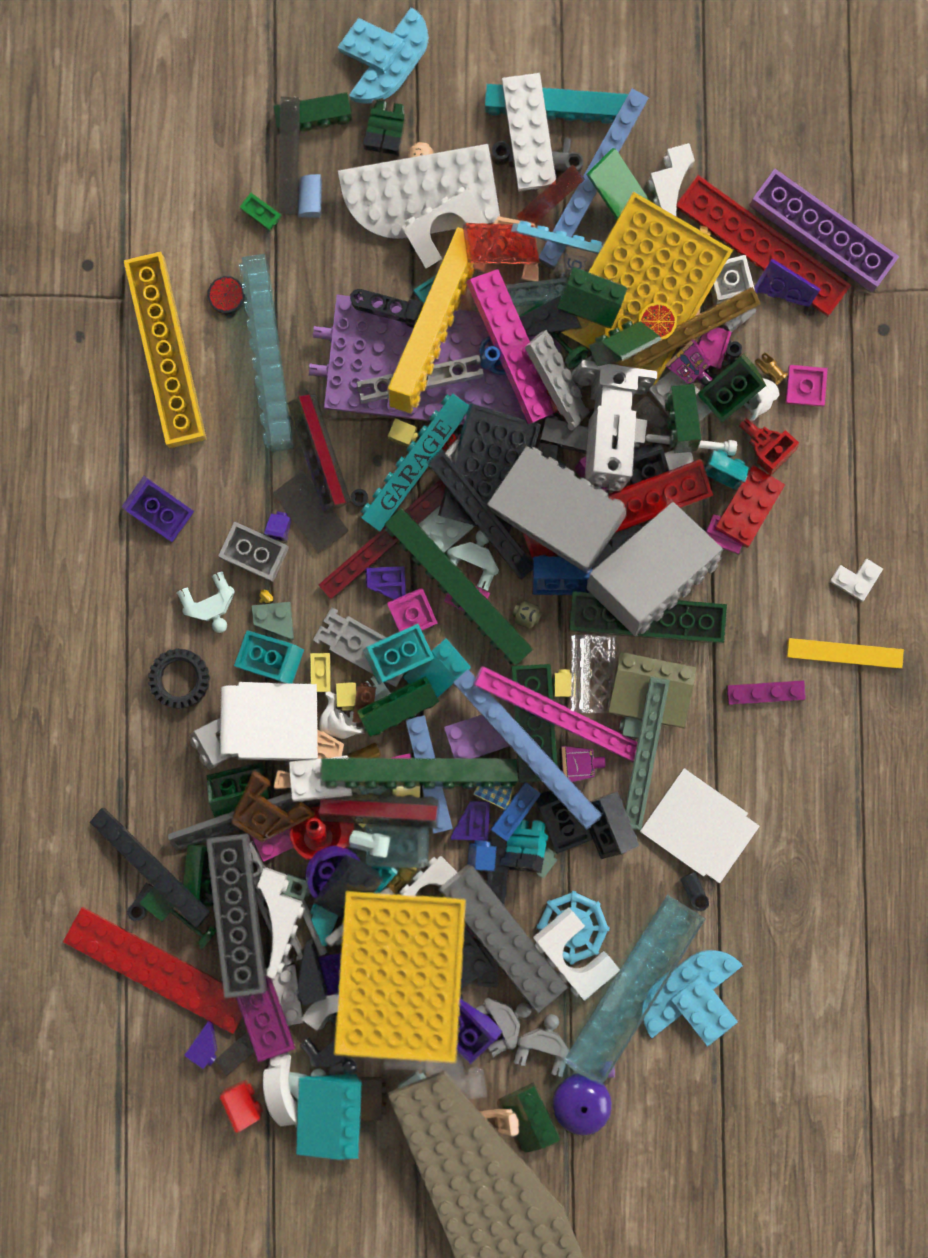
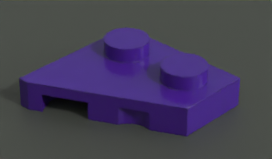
M404 566L365 568L367 588L394 600L406 595Z
M470 801L452 833L451 839L488 841L490 802Z

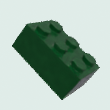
M695 385L671 386L665 400V411H669L667 427L671 429V436H669L670 448L673 447L674 454L696 452L702 438Z

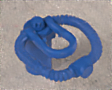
M489 335L484 338L479 346L480 365L482 368L490 370V372L493 371L497 375H507L505 370L495 368L502 364L499 359V349L490 346L485 350L486 344L491 341Z

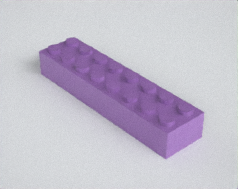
M776 169L772 171L749 205L870 292H873L899 258L894 252Z

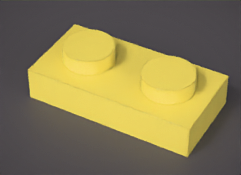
M310 653L311 684H317V692H331L330 653Z

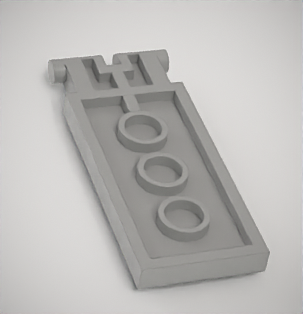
M545 330L529 342L525 349L560 414H563L568 422V429L574 430L590 411L583 404L579 387L576 386L572 379L571 372L564 364L562 355L557 351L552 337Z
M331 607L323 621L329 625L328 629L320 626L313 641L318 644L323 641L331 646L329 650L373 674L363 649L386 637L349 616L345 619L337 615L338 610ZM403 674L386 682L397 687Z

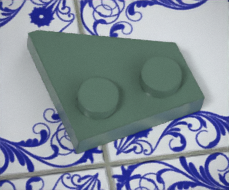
M291 602L252 606L253 623L255 626L294 639Z

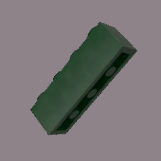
M347 92L273 105L277 130L279 134L282 133L283 135H289L293 131L298 130L310 131L314 127L327 128L331 124L337 123L344 125L349 123V121H353Z
M424 676L357 710L371 737L381 734L391 726H397L407 718L416 716L424 709L434 707L439 700L427 676Z

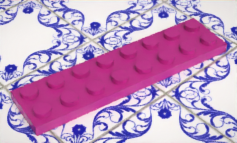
M497 269L466 281L493 345L500 351V361L528 424L558 412V408L525 349V346L530 341L499 270Z

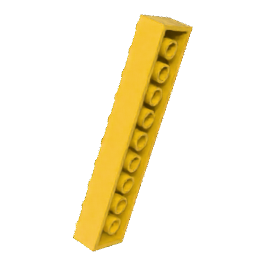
M457 227L388 388L389 407L412 414L414 407H418L420 392H424L427 385L426 378L433 372V361L438 359L441 348L439 347L441 342L445 343L448 334L446 330L448 326L451 327L453 324V314L455 310H459L461 295L466 293L468 287L466 281L472 279L474 273L473 266L478 264L481 253H479L481 243L479 242V234Z
M161 252L124 260L166 445L169 448L207 440L165 258Z

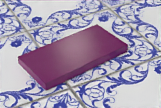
M265 975L267 990L264 993L236 996L258 1062L296 1048L272 977Z

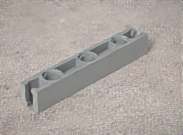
M479 355L434 365L432 374L426 378L427 385L425 390L482 378L484 374L483 369H479L476 372H467L466 370L468 365H479L481 363ZM460 368L462 374L457 376L453 374L452 369ZM394 374L358 381V392H362L361 388H374L373 394L364 396L363 393L360 394V403L364 404L389 398L388 390L380 392L377 386L385 384L389 388Z
M254 841L250 842L253 856L252 862L258 865V871L253 873L256 899L273 936L270 911L265 905V897L262 890L257 888L263 870L266 867ZM295 934L294 937H290L291 940L288 944L294 946L298 953L296 959L300 960L304 956V951ZM288 955L283 956V961L286 966L294 961V959H290Z

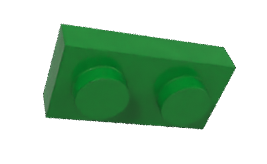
M252 192L240 205V209L269 231L272 230L281 218V214Z

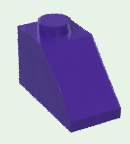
M277 511L276 514H271L264 534L272 539L287 542L292 519L287 517L288 514Z
M209 1021L184 1055L202 1069L206 1065L211 1066L217 1057L214 1055L217 1051V1044L212 1022Z

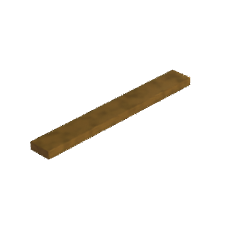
M750 287L677 325L673 334L666 340L658 341L638 353L618 361L617 364L619 366L640 368L757 307L761 303L754 288Z

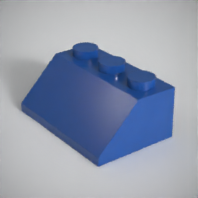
M540 555L534 557L532 595H571L572 592L590 593L586 588L592 568L587 574L560 556L548 557Z

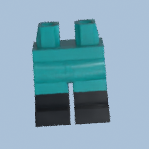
M522 820L507 841L505 858H501L500 865L508 870L542 873L546 841H548V835L544 833L545 823L534 820L530 830L528 829L529 822Z

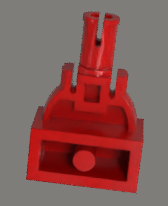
M745 418L744 422L742 421L739 425L751 437L749 444L754 447L758 458L757 464L769 475H772L798 449L799 442L786 430L781 434L777 431L769 430L765 426L758 428L748 418Z

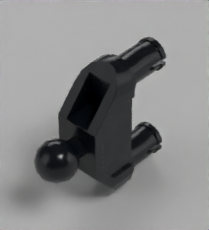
M338 1012L328 1019L336 1029ZM310 1037L300 1044L310 1057L312 1066H337L342 1063V1070L347 1075H352L357 1070L356 1062L347 1058L349 1055L335 1054L336 1038L320 1051Z

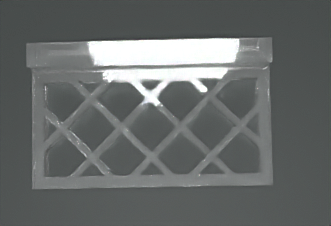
M587 634L572 635L571 710L577 713H608L615 676V637ZM590 640L596 645L592 651L590 650ZM605 641H609V649L607 651L602 647ZM598 650L603 655L599 661L595 657V653ZM590 659L595 663L592 670L590 669ZM605 660L608 662L607 670L602 666ZM598 669L603 674L599 680L594 675ZM590 679L595 683L592 689H590ZM605 679L608 681V688L606 690L602 686ZM598 688L602 693L599 699L594 694ZM590 698L595 703L591 709H589ZM605 698L608 701V709H605L601 704Z

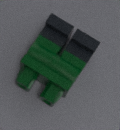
M377 100L374 108H371L367 132L363 142L364 150L381 153L382 149L384 154L400 156L405 125L404 105L394 103L393 111L391 112L386 111L387 102Z

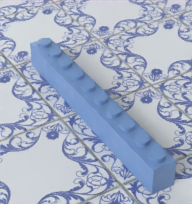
M633 88L631 89L555 226L553 233L558 230L566 232L568 237L574 235L597 193V190L586 174L612 148H615L619 153L649 97ZM547 241L538 257V261L554 270L567 246Z
M469 670L464 672L453 682L454 685L587 829L601 814L490 693L473 685L476 679Z

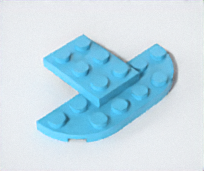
M413 8L409 9L393 34L358 18L338 46L339 52L369 66L349 95L352 101L372 103L373 100L386 99L394 94L406 80L424 54L428 44L426 23Z
M715 950L700 951L683 961L658 981L645 998L643 1020L651 1038L683 1014L707 1046L713 1043L738 1023L713 989L743 965L730 954Z

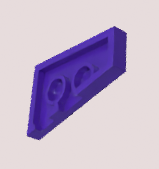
M774 259L770 261L754 286L756 293L768 294V296L773 298H783L789 302L808 307L820 291V288Z

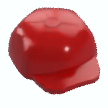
M320 806L310 807L315 811V816L291 827L289 833L290 841H292L295 850L303 858L310 860L315 853L329 846L348 848L350 846V836L354 831V824L350 815L319 813Z

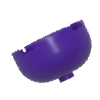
M329 846L315 853L313 858L310 859L305 873L306 883L312 896L315 898L318 896L345 854L360 861L359 857L350 849L338 846Z
M579 1073L568 1077L557 1086L553 1095V1110L557 1121L565 1130L576 1135H590L599 1131L607 1123L612 1110L610 1094L602 1081L595 1076ZM582 1106H586V1108H584L581 1112L580 1108Z

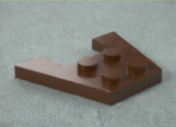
M254 771L232 816V823L260 842H264L315 816V811L301 801L286 813L260 796L270 783L268 779Z

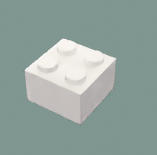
M746 255L728 259L711 288L715 306L750 287L754 288Z

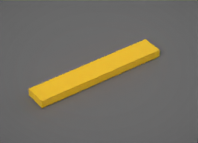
M788 638L786 658L901 669L904 649Z

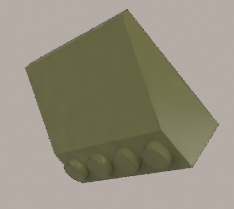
M620 652L616 664L608 713L642 720L650 676L669 679L662 724L684 729L694 686L696 667Z

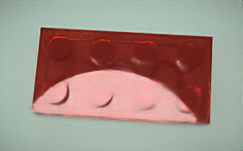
M465 223L463 225L468 263L537 264L539 257L536 238L511 232L513 224Z

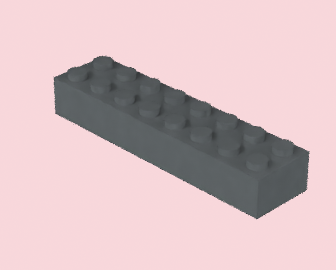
M249 834L207 839L225 998L264 993L267 990Z
M467 864L438 889L444 898L466 899L465 925L534 1011L539 1013L568 988L473 866Z

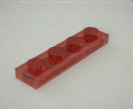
M574 165L570 166L516 215L520 221L536 224L580 185L585 178Z

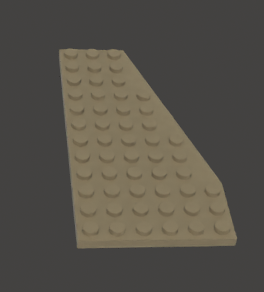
M444 1070L389 1092L390 1100L456 1258H584L563 1206L552 1196L538 1177L517 1156L497 1130L475 1108Z

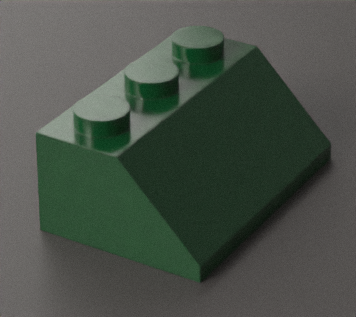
M573 267L568 273L557 309L611 329L622 306L628 287Z
M628 321L621 325V329L618 327L608 331L609 335L607 336L604 334L596 337V342L590 344L589 347L595 363L599 367L622 361L662 340L661 336L641 321L637 323Z
M743 353L697 394L722 423L767 385L755 365Z
M263 762L206 775L208 801L214 818L236 810L254 771L267 779ZM269 786L260 794L266 800L271 799Z
M188 845L183 885L204 906H214L208 847L205 845Z
M534 1082L499 1099L503 1109L512 1110V1113L515 1114L518 1120L517 1128L519 1134H516V1137L524 1153L541 1150L560 1141L559 1134Z

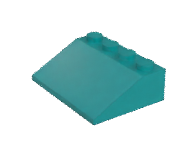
M357 1074L298 1077L297 1155L337 1160L359 1158L361 1081Z

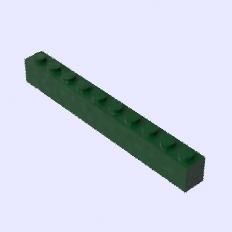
M403 508L397 511L385 523L387 533L392 538L396 536L401 541L398 543L405 552L409 550L414 555L412 557L413 561L418 566L422 564L427 569L425 571L426 575L431 580L435 578L440 583L438 585L440 590L444 594L448 592L453 597L451 599L453 604L457 608L462 607L466 611L464 613L466 618L470 622L475 621L479 625L477 628L484 637L488 635L492 639L490 642L497 651L501 649L505 653L503 657L510 665L513 663L517 665L533 650L531 645Z
M321 758L320 786H325L326 789H334L337 786H345L346 789H354L357 786H364L366 789H374L376 786H384L385 789H394L396 786H404L405 789H414L415 786H423L424 789H433L435 786H443V789H453L454 786H462L463 789H472L474 786H481L482 789H492L493 786H501V789H511L518 782L517 759Z

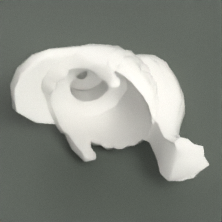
M763 378L767 386L749 400L750 404H744L752 413L749 419L751 422L758 415L767 412L771 408L773 401L779 396L776 384L768 379Z
M329 691L325 692L328 698V706L320 717V731L331 737L346 739L355 734H365L367 731L365 728L357 727L356 722H352L353 711L350 712V718L347 717L344 712L336 708L337 695Z

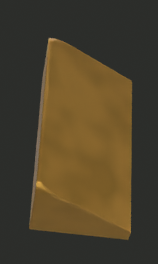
M373 743L345 756H348V758H378L381 756V752L377 743Z

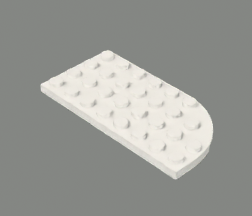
M488 144L338 171L343 198L349 211L362 226L380 236L408 238L402 228L405 226L404 222L412 217L415 219L422 216L420 212L428 207L434 209L438 206V201L445 197L447 199L455 196L453 192L461 187L464 190L469 188L488 223L495 222L497 217L500 216ZM443 213L432 222L430 234L457 229V227L464 228L467 225L459 215Z

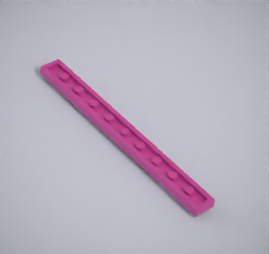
M485 667L480 668L473 684L474 686L634 763L637 748L636 741Z

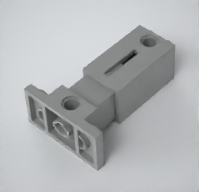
M582 360L574 373L573 380L575 383L581 386L591 385L590 399L595 400L594 413L589 419L585 479L591 483L592 488L605 487L612 491H619L624 488L632 477L636 411H631L632 397L634 394H647L657 379V371L612 364L597 367L593 361Z

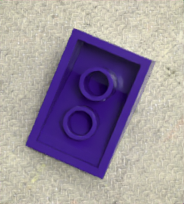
M145 476L141 478L122 505L125 511L171 542L174 541L194 512Z
M459 999L456 1050L471 1064L503 1031L488 1016Z

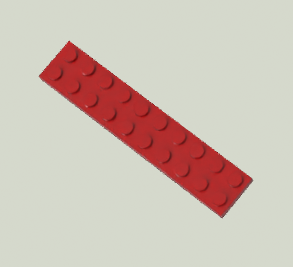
M699 175L676 204L677 209L701 226L708 227L709 232L741 255H746L749 261L765 271L770 261L774 259L820 288L811 305L827 317L851 287V284Z
M701 459L607 495L611 500L617 499L621 501L626 510V517L616 532L655 518L672 502L681 508L713 496ZM523 533L532 560L540 555L548 557L557 555Z
M81 907L63 941L64 943L234 1034L242 1019V1014L236 996L225 998L222 981L96 913Z

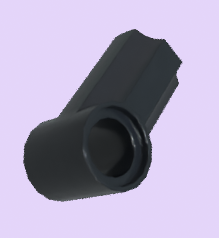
M693 872L680 878L691 906L697 911L706 910L709 906V899L696 873ZM697 897L704 898L705 904L703 907H696L695 899Z
M147 882L127 910L128 917L133 921L143 920L148 914V910L140 904L154 887ZM137 906L142 910V914L138 918L133 914V910Z

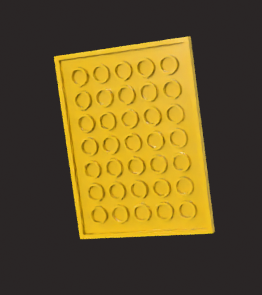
M633 192L588 271L628 287L612 328L609 329L577 317L582 329H571L562 333L590 348L589 345L596 342V337L604 334L607 336L609 335L608 331L618 327L621 329V325L628 321H632V323L639 322V315L642 310L654 302H662L671 306L676 313L677 325L696 316L733 250ZM675 350L638 369L657 371V379L653 383V385H656L666 368L665 365L670 361Z
M346 892L335 1054L456 1062L466 899Z

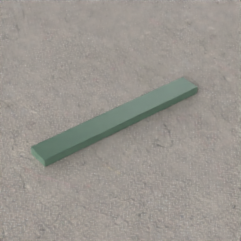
M652 676L649 679L625 806V812L630 819L632 829H642L670 682L669 679Z

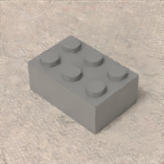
M234 521L218 557L274 582L289 547Z

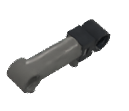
M565 138L562 152L552 151L554 171L576 176L582 171L583 157L578 152L570 153L571 139ZM496 142L492 147V161L499 166L505 165L509 161V167L515 168L512 145L510 149L509 144L506 142ZM502 150L506 154L504 156H498L496 152ZM575 161L578 163V166L572 167L569 165V162Z

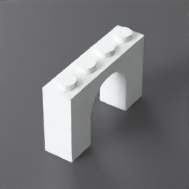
M461 187L453 192L455 196L447 199L445 197L437 202L438 206L434 209L428 207L420 212L422 216L415 219L412 217L404 222L405 226L402 228L425 268L442 259L430 236L432 222L443 213L459 215L465 221L468 229L479 234V237L491 230L469 188L464 190Z
M442 856L437 859L433 857L426 864L428 868L424 872L420 870L413 877L415 882L411 886L407 884L399 893L406 896H415L422 886L436 885L441 887L458 872Z
M568 907L533 938L537 942L535 946L541 954L545 952L548 955L546 960L552 968L557 967L560 970V973H558L560 978L565 983L569 981L572 985L570 990L576 997L581 996L586 1000L619 972L620 969L604 951L589 964L581 968H572L564 963L563 949L565 944L585 927Z

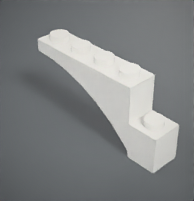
M689 143L667 149L664 163L668 169L651 173L647 181L649 191H653L655 197L653 198V203L676 216V203L681 182L688 168L693 167L695 162Z
M264 868L257 888L262 890L271 915L273 951L267 976L275 978L283 970L285 964L282 963L283 956H287L291 945L288 942L290 937L295 936L298 928L295 925L297 918L301 919L305 908L302 907L303 901L281 894L282 891L286 892L289 881L286 879L288 875Z

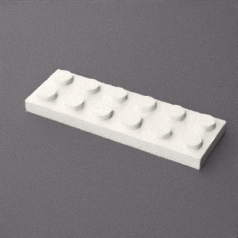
M540 73L502 78L518 191L556 186Z

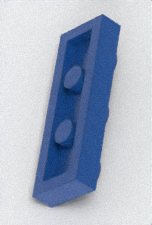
M524 782L491 830L505 841H508L541 793Z

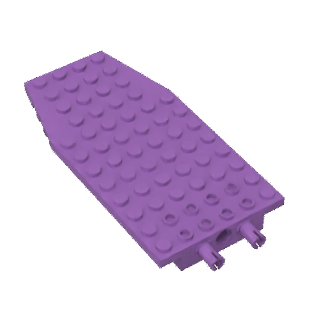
M344 295L336 296L333 327L314 326L313 338L328 339L331 342L329 364L324 366L310 363L309 376H321L327 379L324 409L431 421L429 418L435 410L439 412L443 406L440 403L447 394L450 396L453 393L468 405L472 403L526 419L507 375H497L493 371L490 372V370L482 368L480 363L479 365H468L466 370L467 372H476L479 369H483L484 374L482 378L424 390V392L421 391L419 405L417 408L414 407L412 414L389 407V398L361 404L360 394L363 393L364 396L373 394L374 388H361L362 392H358L357 382L395 374L414 328L405 325L403 322L358 311L353 307L350 296ZM377 301L374 303L373 307L380 308L383 305V303L381 301ZM395 306L392 308L393 313H398L401 311V307ZM454 311L453 324L451 327L448 326L446 330L448 332L445 343L441 342L439 347L441 352L438 359H434V365L477 355L480 357V343L489 336V333L479 312ZM536 336L528 337L529 341L531 342ZM552 338L557 351L560 353L561 345ZM492 340L486 344L485 350L490 346H494ZM502 364L495 367L497 369L504 370ZM460 368L452 369L453 374L457 376L462 374ZM385 384L377 386L380 392L388 390ZM466 415L459 425H464Z

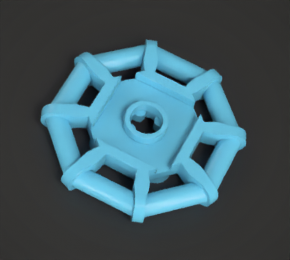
M576 891L551 901L548 900L541 920L537 924V929L540 932L548 925L547 923L553 911L557 913L556 918L565 911H560L557 906L571 901V907L569 908L585 927L565 944V946L570 947L569 953L563 951V960L570 962V964L593 955H598L606 933L610 928L607 926L601 910V903L576 893ZM576 901L588 906V910L583 911L577 908ZM593 912L599 925L593 926L589 915ZM593 930L599 931L594 944L589 942ZM586 944L589 948L575 954L576 947Z

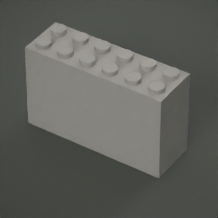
M526 446L488 503L489 509L499 518L588 574L625 519L626 510L623 507L624 504L617 499L611 500L608 498V494L602 489L598 488L596 490L592 488L591 483L586 479L581 478L580 480L576 478L573 471L566 467L562 469L554 459L550 457L546 459L541 456L542 452L535 447L530 449Z
M672 502L590 573L586 589L634 636L640 632L643 634L649 629V624L653 620L658 621L664 615L663 612L667 608L672 609L677 604L678 598L681 596L685 597L691 591V587L694 584L699 585L704 580V575L708 572L711 574L717 569V563L722 558L720 555L723 548Z

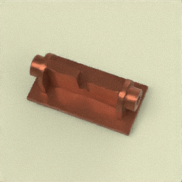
M361 682V685L357 686L352 722L362 723L357 710L375 701L376 687H370L367 682Z

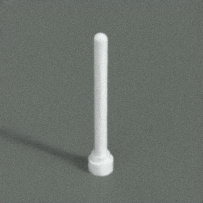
M653 434L646 436L648 442L669 444V436ZM701 440L698 448L721 450L729 456H735L737 441L728 440L727 442L724 441V443Z

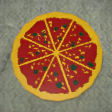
M651 303L639 315V322L641 321L660 335L662 340L669 338L676 329V313L671 306L665 303Z

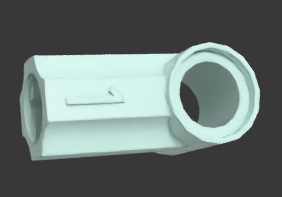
M357 830L353 831L349 841L350 847L369 851L370 854L375 856L387 857L390 842L389 836L369 834Z

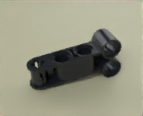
M355 289L350 294V300L356 310L403 322L411 328L415 327L424 303L410 299L405 301L363 289ZM360 297H362L363 300H360L359 303H357L356 299L359 300ZM381 301L383 305L380 308L373 307L374 303ZM395 306L401 307V311L398 313H393L392 308Z

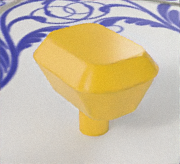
M266 589L261 590L259 594L261 597L260 603L273 601V596Z

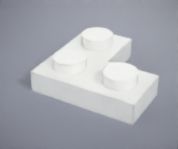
M865 559L857 574L840 565L829 582L863 602L883 568L868 559Z

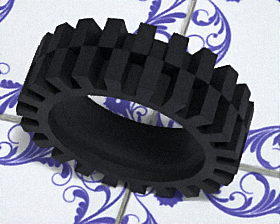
M179 648L170 649L160 654V657L154 660V664L150 667L151 671L148 673V685L151 687V693L155 695L156 700H159L161 704L171 708H188L201 701V698L207 693L206 690L210 685L208 684L210 680L209 669L206 667L205 661L194 652ZM175 661L189 663L194 668L197 677L194 689L181 697L169 694L162 684V674L165 668Z

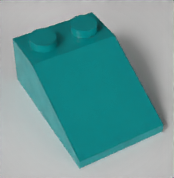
M714 450L704 467L707 477L734 490L738 489L747 478L748 467L745 466V462L737 458L733 460L727 457L728 454L721 450Z
M419 624L363 649L378 685L435 659Z
M247 630L234 666L281 683L292 684L304 649L294 644Z
M447 639L443 640L431 651L435 659L411 669L403 676L409 684L427 676L437 698L452 686L453 682L464 672L471 669V666Z

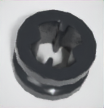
M356 489L352 492L351 500L355 506L363 507L368 503V494L363 489ZM358 493L360 495L361 493L365 495L363 497L364 501L361 503L360 501H355L356 494Z

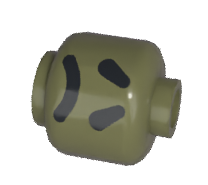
M522 601L520 606H515L512 615L515 616L514 621L516 624L531 629L533 626H537L542 612L539 611V606Z

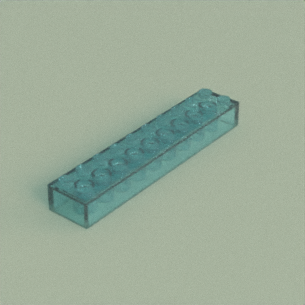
M265 254L242 257V263L239 264L243 280H245V282H242L243 294H245L248 300L244 301L246 313L250 317L247 320V326L251 336H253V338H250V347L253 350V354H255V357H252L253 367L256 373H258V376H255V383L258 391H260V395H257L258 404L261 410H263V413L260 414L261 424L266 430L263 433V441L266 447L270 448L271 452L294 449L269 264Z
M667 894L565 1057L564 1062L577 1073L603 1085L706 920L704 917Z

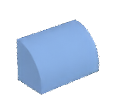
M320 175L300 177L298 217L321 218L322 180Z

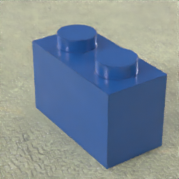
M475 840V844L469 843L468 865L473 866L475 870L494 871L496 847L491 846L490 842Z

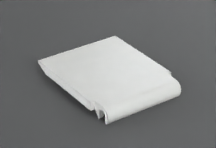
M239 682L238 686L221 687L220 755L224 757L226 754H231L232 757L238 756V759L250 760L317 759V684Z
M683 769L640 832L703 877L707 874L718 883H721L760 826L746 817L748 813L686 769Z

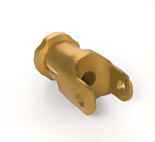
M765 352L761 356L762 359L757 358L755 360V364L777 386L788 373H784L777 365V362Z
M409 863L405 867L399 868L397 874L387 884L395 895L405 883L411 882L412 877L417 873L414 863Z

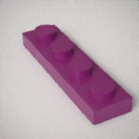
M803 680L727 685L728 705L806 700L805 683Z

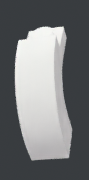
M339 994L329 995L325 1000L313 1003L304 1014L302 1020L315 1030L324 1028L328 1019L335 1012H338Z
M283 1053L270 1058L269 1069L264 1070L263 1077L264 1095L268 1110L272 1118L280 1126L297 1124L298 1103L290 1093L288 1082L291 1055L289 1053Z

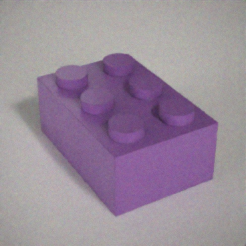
M482 715L444 727L455 759H473L510 746Z

